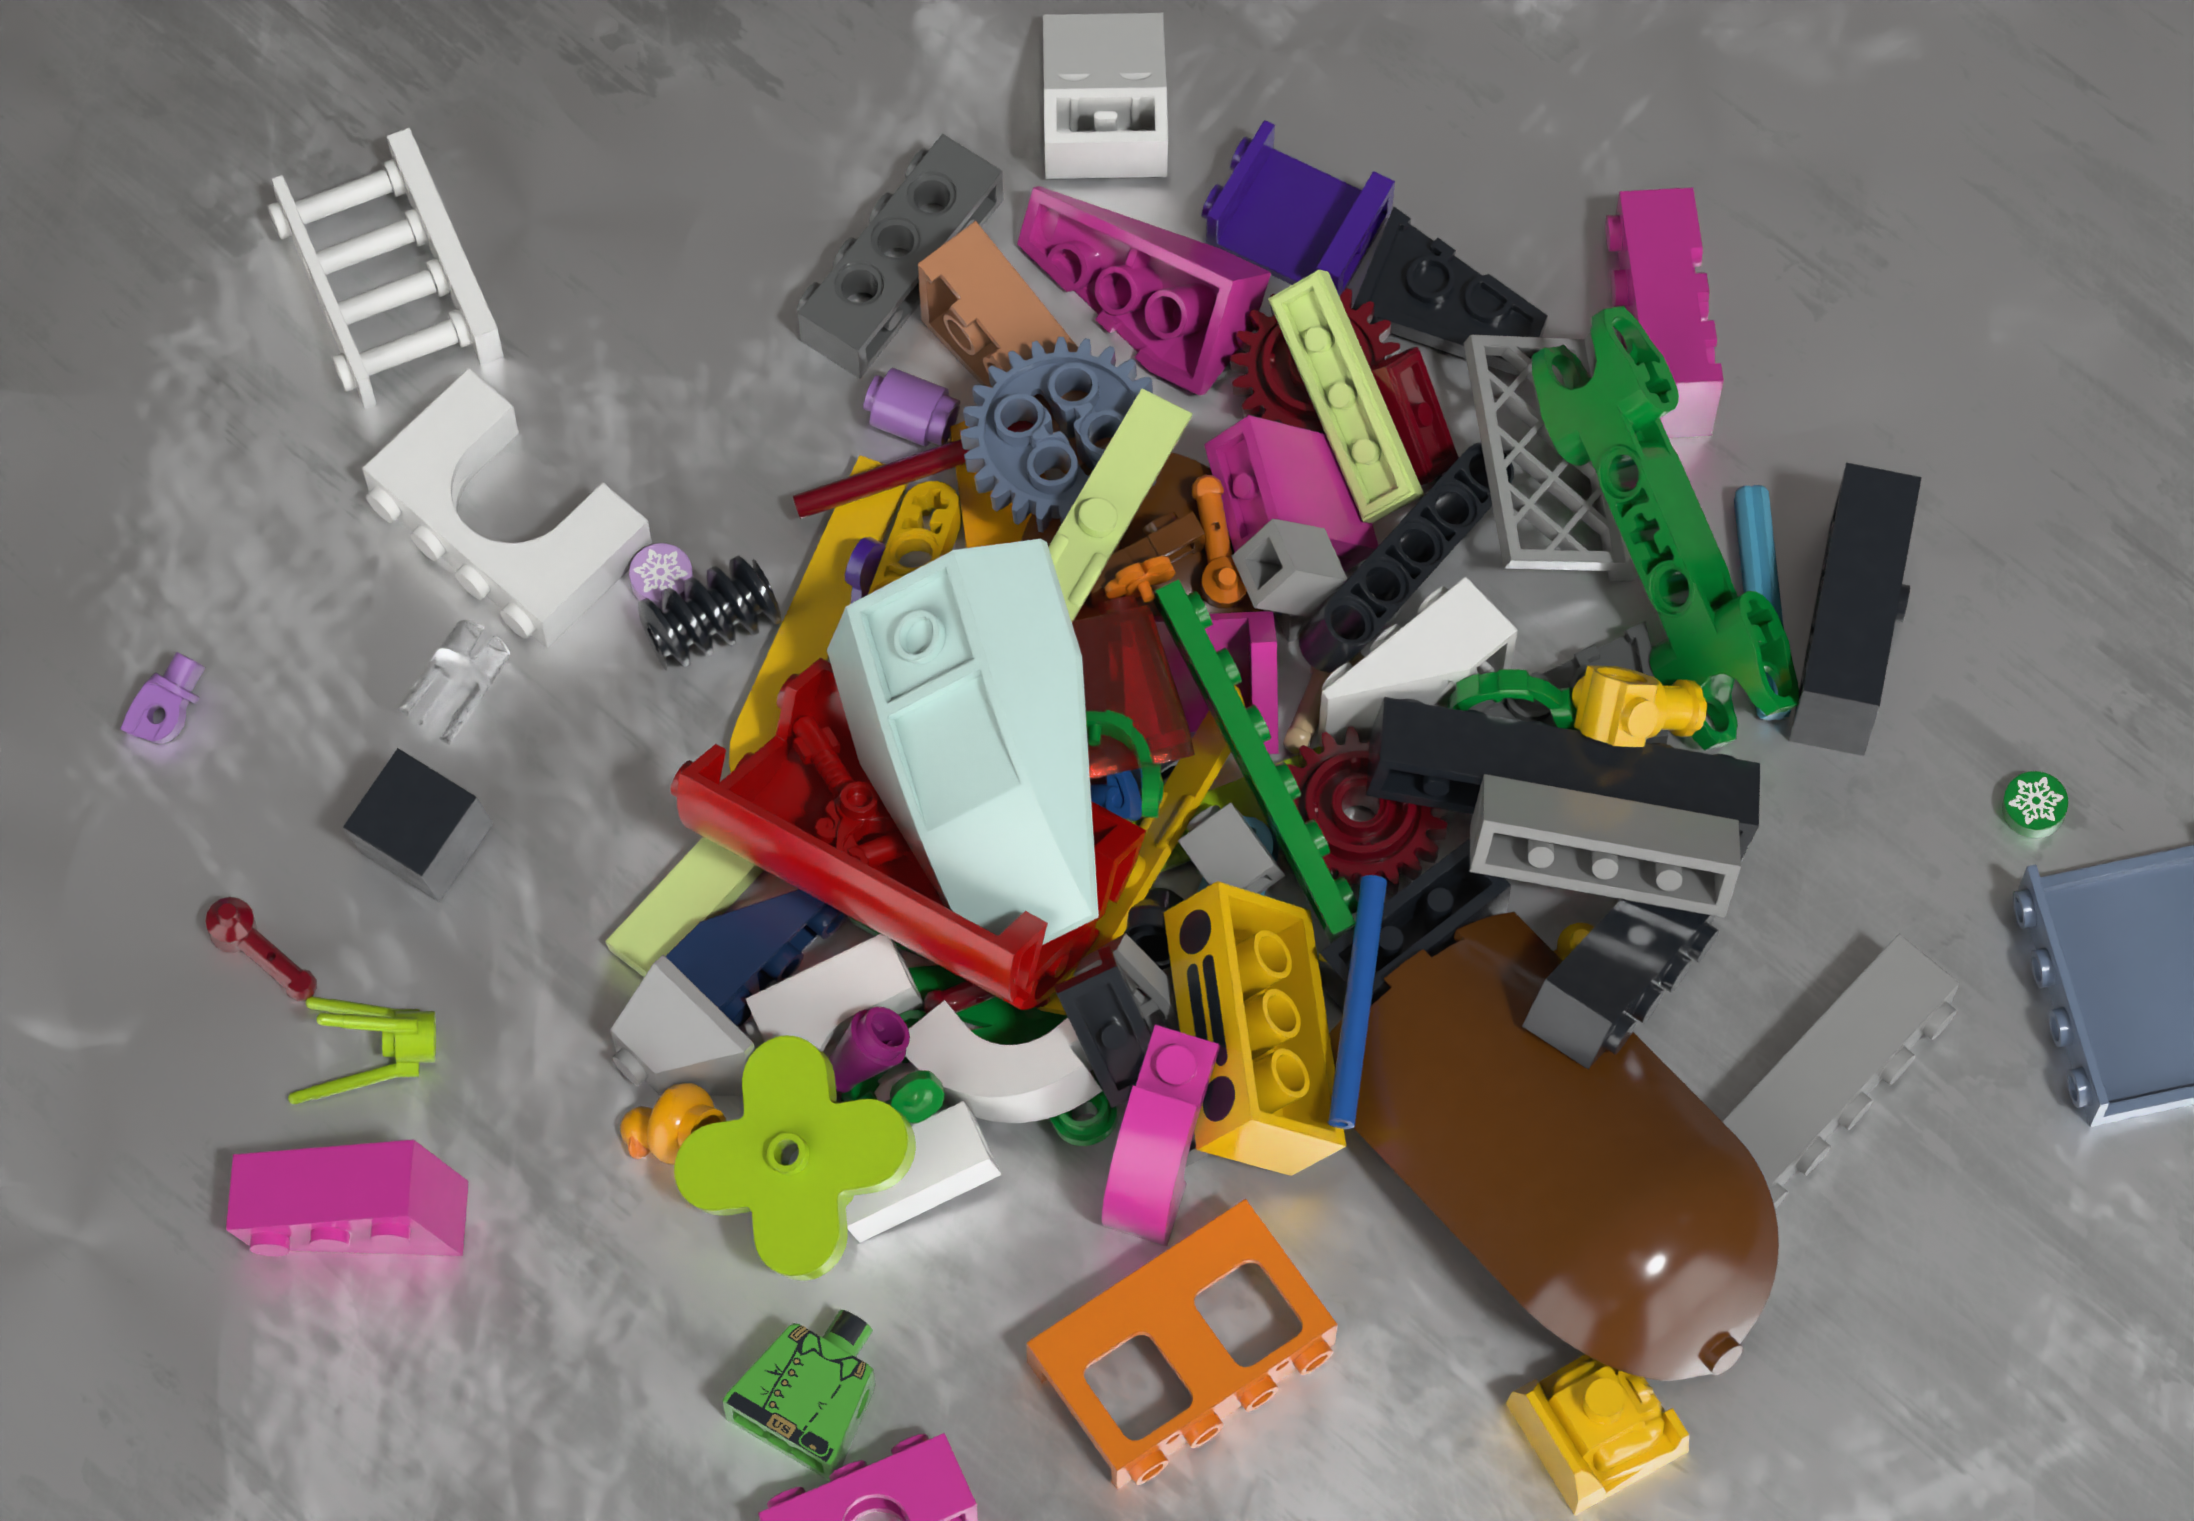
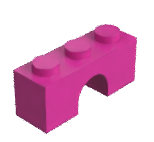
M945 1433L931 1439H929L927 1434L909 1437L891 1449V1456L871 1465H867L864 1460L844 1465L829 1476V1483L805 1492L803 1487L786 1490L770 1499L767 1503L768 1509L759 1512L758 1516L759 1521H856L868 1513L884 1512L897 1517L901 1521H978L976 1501Z

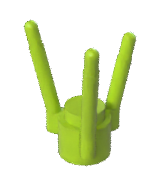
M314 996L308 998L305 1004L309 1009L329 1012L317 1015L316 1020L319 1025L381 1031L383 1057H395L396 1063L294 1091L289 1094L288 1100L291 1104H299L397 1077H419V1063H436L435 1011L394 1009Z

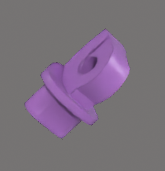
M176 652L163 675L155 672L144 683L129 707L120 730L157 744H165L172 741L179 735L185 725L186 708L189 702L196 704L200 698L192 690L206 667ZM159 708H163L165 718L161 723L155 724L153 720L154 712Z

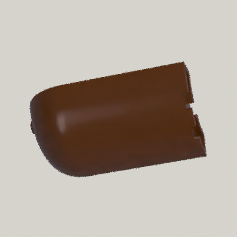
M1515 912L1497 914L1463 926L1455 932L1454 940L1457 943L1433 957L1422 949L1387 975L1384 981L1390 989L1370 1007L1354 1129L1516 1301L1544 1327L1572 1347L1617 1370L1654 1380L1675 1381L1708 1374L1720 1375L1731 1368L1743 1352V1347L1740 1345L1759 1318L1770 1296L1775 1280L1779 1250L1778 1224L1770 1190L1757 1162L1740 1139L1634 1032L1631 1033L1624 1046L1616 1055L1606 1050L1587 1069L1522 1026L1545 979L1563 960ZM1342 1019L1329 1033L1335 1069Z

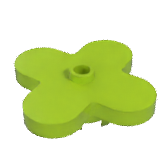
M788 1035L779 1036L761 1044L751 1054L745 1065L742 1076L743 1116L737 1120L708 1124L691 1133L682 1143L677 1153L674 1175L682 1196L693 1206L706 1213L716 1216H729L752 1212L755 1247L762 1261L769 1268L786 1278L807 1281L825 1275L841 1259L848 1239L846 1206L856 1195L884 1191L902 1180L913 1163L916 1140L914 1131L905 1116L882 1101L861 1099L837 1103L835 1074L833 1066L825 1053L803 1038ZM799 1149L798 1158L789 1165L791 1156Z

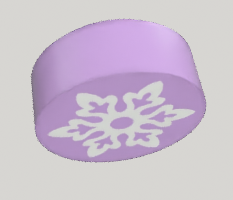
M666 543L649 545L640 550L630 564L629 577L631 588L639 601L648 598L659 609H662L661 591L669 587L674 589L685 600L684 581L693 577L691 562L688 556L674 545Z

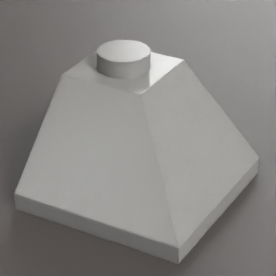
M662 955L653 963L610 1029L616 1052L612 1056L614 1063L633 1084L639 1086L645 1081L659 1095H662L666 1089L674 1084L693 1083L706 1090L710 1096H743V1071L749 1057L755 1051L754 1043L675 965Z

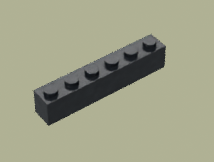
M1389 697L1383 698L1370 732L1366 796L1473 814L1484 774L1739 820L1741 861L1759 827L1760 763L1736 759L1726 754L1712 755L1683 750L1664 743H1645L1644 747L1612 746L1608 743L1589 738L1580 731L1553 727L1540 721L1525 722L1491 716L1477 710L1463 711L1424 704L1415 699L1400 700Z

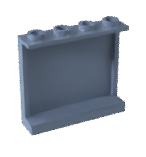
M2194 845L2040 877L2037 865L2027 866L2018 891L2013 892V907L2020 928L2030 929L2036 949L2031 951L2033 975L2038 987H2047L2054 1008L2049 1011L2050 1030L2058 1048L2066 1047L2072 1067V1069L2067 1071V1083L2075 1107H2084L2089 1126L2093 1127L2194 1105Z

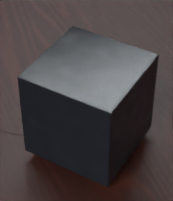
M397 748L351 814L343 829L361 854L440 902L494 823L475 795Z

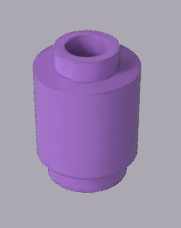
M891 368L885 377L876 375L873 378L865 396L863 409L871 412L870 425L924 447H927L930 442L941 446L946 444L951 435L950 427L955 425L961 401L949 396V390L945 387L896 368Z

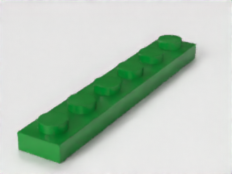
M1178 579L1155 591L1154 604L1330 944L1355 926V920L1352 915L1357 913L1358 902L1343 876L1334 880L1322 858L1330 854L1327 841L1316 821L1311 819L1304 823L1293 800L1301 796L1300 790L1284 761L1274 765L1264 745V742L1271 739V734L1260 711L1255 704L1247 708L1244 707L1234 687L1241 683L1242 679L1233 658L1225 647L1216 651L1205 629L1212 626L1213 623L1203 600L1197 591L1186 594Z

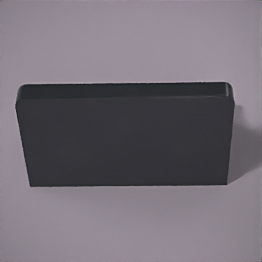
M1108 945L1098 950L1102 961L1101 965L1054 987L1111 1108L1129 1100L1133 1085L1136 1086L1152 1032L1111 946Z

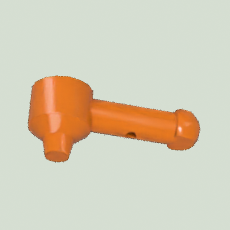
M1202 475L1192 484V497L1194 500H1197L1201 527L1205 532V549L1208 565L1200 579V590L1203 598L1210 605L1217 608H1230L1237 605L1244 598L1247 590L1232 558L1221 496L1224 494L1223 485L1214 475Z

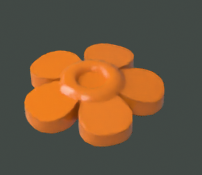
M1154 557L1143 563H1135L1120 570L1115 574L1116 578L1104 587V591L1109 599L1125 594L1126 599L1141 596L1144 602H1149L1155 599L1151 586L1169 581L1176 572L1169 557Z

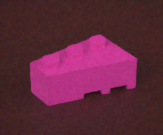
M415 1140L233 1154L226 1230L249 1245L251 1252L270 1257L284 1256L289 1254V1251L463 1256L469 1181Z

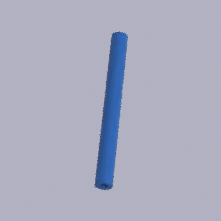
M1375 875L1363 876L1360 883L1328 1121L1329 1125L1340 1129L1354 1128L1387 886L1386 879Z

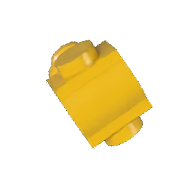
M1587 665L1585 676L1576 683L1572 692V702L1577 709L1574 727L1579 729L1583 735L1612 746L1644 747L1646 739L1656 736L1661 730H1668L1674 736L1690 737L1695 731L1702 728L1706 718L1707 703L1703 696L1702 688L1692 680L1679 679L1672 685H1662L1654 676L1618 666Z

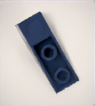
M798 889L701 921L665 957L739 1027L752 1014L746 998L765 990L773 981L779 983L788 979L803 961L804 954L802 952L818 936L826 939L834 934L843 924L847 915Z

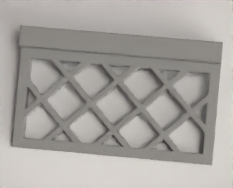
M1591 332L1585 339L1470 335L1464 342V349L1504 569L1608 571L1610 581H1633L1638 576V572L1601 490L1592 462L1590 461L1583 466H1575L1591 482L1593 494L1585 501L1558 477L1569 462L1563 459L1552 472L1524 448L1537 433L1556 450L1541 415L1514 392L1525 378L1534 384L1532 360L1529 357H1532L1533 354L1544 347L1550 348L1565 345L1572 353L1577 355L1586 371L1593 377L1597 360ZM1486 355L1502 356L1520 372V375L1508 387L1488 370ZM1502 405L1507 407L1531 428L1519 443L1498 426L1496 411ZM1512 461L1516 462L1541 484L1530 499L1526 498L1508 481L1506 468ZM1546 490L1575 513L1563 529L1535 505V502ZM1523 517L1552 541L1545 550L1520 548L1516 525ZM1580 519L1601 536L1603 551H1588L1568 534Z

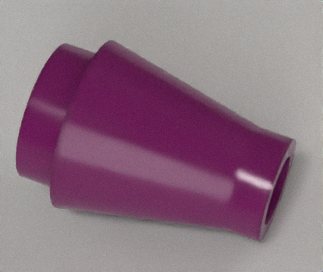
M874 1007L856 1013L834 1051L828 1057L835 1074L836 1091L842 1093L849 1092L857 1084L902 1062L910 1042V1034L907 1025L897 1013L885 1007Z

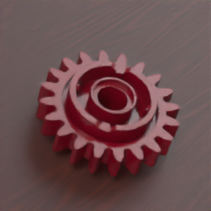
M1349 288L1344 290L1339 297L1369 367L1401 353L1400 343H1381L1391 333V323L1389 320L1370 324L1374 315V303L1369 301L1361 305L1357 310H1353L1352 290ZM1271 305L1272 316L1270 317L1260 311L1252 310L1250 312V323L1257 333L1238 331L1236 334L1237 345L1248 353L1234 354L1230 359L1233 371L1246 374L1232 381L1233 394L1238 396L1251 395L1241 405L1243 417L1263 414L1261 417L1263 419L1325 434Z
M1353 726L1347 728L1345 744L1343 745L1336 744L1334 738L1329 733L1324 732L1321 736V754H1317L1313 749L1302 745L1299 747L1298 761L1301 768L1286 764L1301 793V796L1294 799L1293 802L1304 823L1314 819L1320 827L1330 849V854L1322 858L1334 880L1343 876L1351 887L1353 884L1360 885L1363 876H1380L1387 880L1386 889L1394 896L1398 893L1399 873L1414 881L1422 873L1419 859L1429 863L1436 862L1439 847L1434 841L1445 840L1448 823L1440 819V817L1446 815L1448 810L1366 796L1369 741L1361 743ZM1360 805L1371 809L1375 816L1368 821L1360 822L1350 819L1344 811L1349 807Z

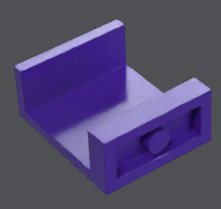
M1264 120L1253 139L1245 136L1236 148L1230 164V170L1233 173L1225 186L1216 184L1204 203L1201 217L1207 220L1206 244L1220 248L1271 272L1272 276L1291 285L1317 270L1327 271L1340 296L1347 289L1393 209L1395 181L1373 171L1362 190L1274 149L1275 124Z

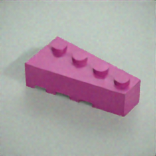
M1692 187L1619 191L1616 214L1606 215L1605 221L1607 251L1618 252L1619 270H1612L1613 306H1624L1637 319L1653 344L1664 356L1679 393V403L1676 409L1660 418L1668 438L1712 436L1724 379L1721 363H1715L1714 347H1717L1714 320H1708L1710 290L1707 273H1695V267H1701L1703 246L1694 189ZM1617 330V337L1627 351L1625 340Z

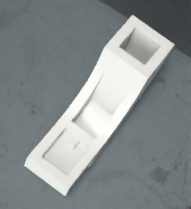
M944 1000L908 1029L910 1042L906 1048L905 1057L916 1071L932 1072L942 1082L944 1100L948 1104L954 1106L964 1101L973 1115L980 1119L1003 1123H1026L1044 1120L1068 1112L1103 1091L1090 1074L1093 1068L1068 1018L1048 1034L1031 1042L1018 1045H1000L983 1040L971 1032Z

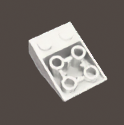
M1163 13L1043 15L1045 179L1167 177L1168 117Z
M1467 577L1463 578L1450 590L1445 586L1436 589L1418 608L1417 613L1419 615L1402 628L1395 624L1386 629L1371 645V653L1354 667L1350 663L1343 664L1326 679L1322 686L1323 692L1321 696L1317 743L1321 746L1322 733L1327 732L1334 738L1336 744H1345L1346 731L1349 726L1355 728L1359 741L1369 740L1371 729L1384 697L1400 700L1415 699L1424 704L1448 708V699L1456 690L1457 682L1478 673L1485 674L1497 672L1500 669L1512 668L1518 630Z

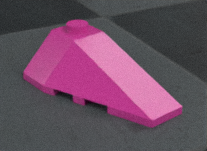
M1041 186L1033 187L1017 245L1066 292L1074 291L1098 314L1095 320L1109 333L1117 332L1138 353L1135 358L1149 372L1199 396L1207 393L1229 364L1231 356L1240 349L1236 341L1237 332H1253L1254 328L1250 323V312L1252 310L1260 311L1271 272L1220 248Z

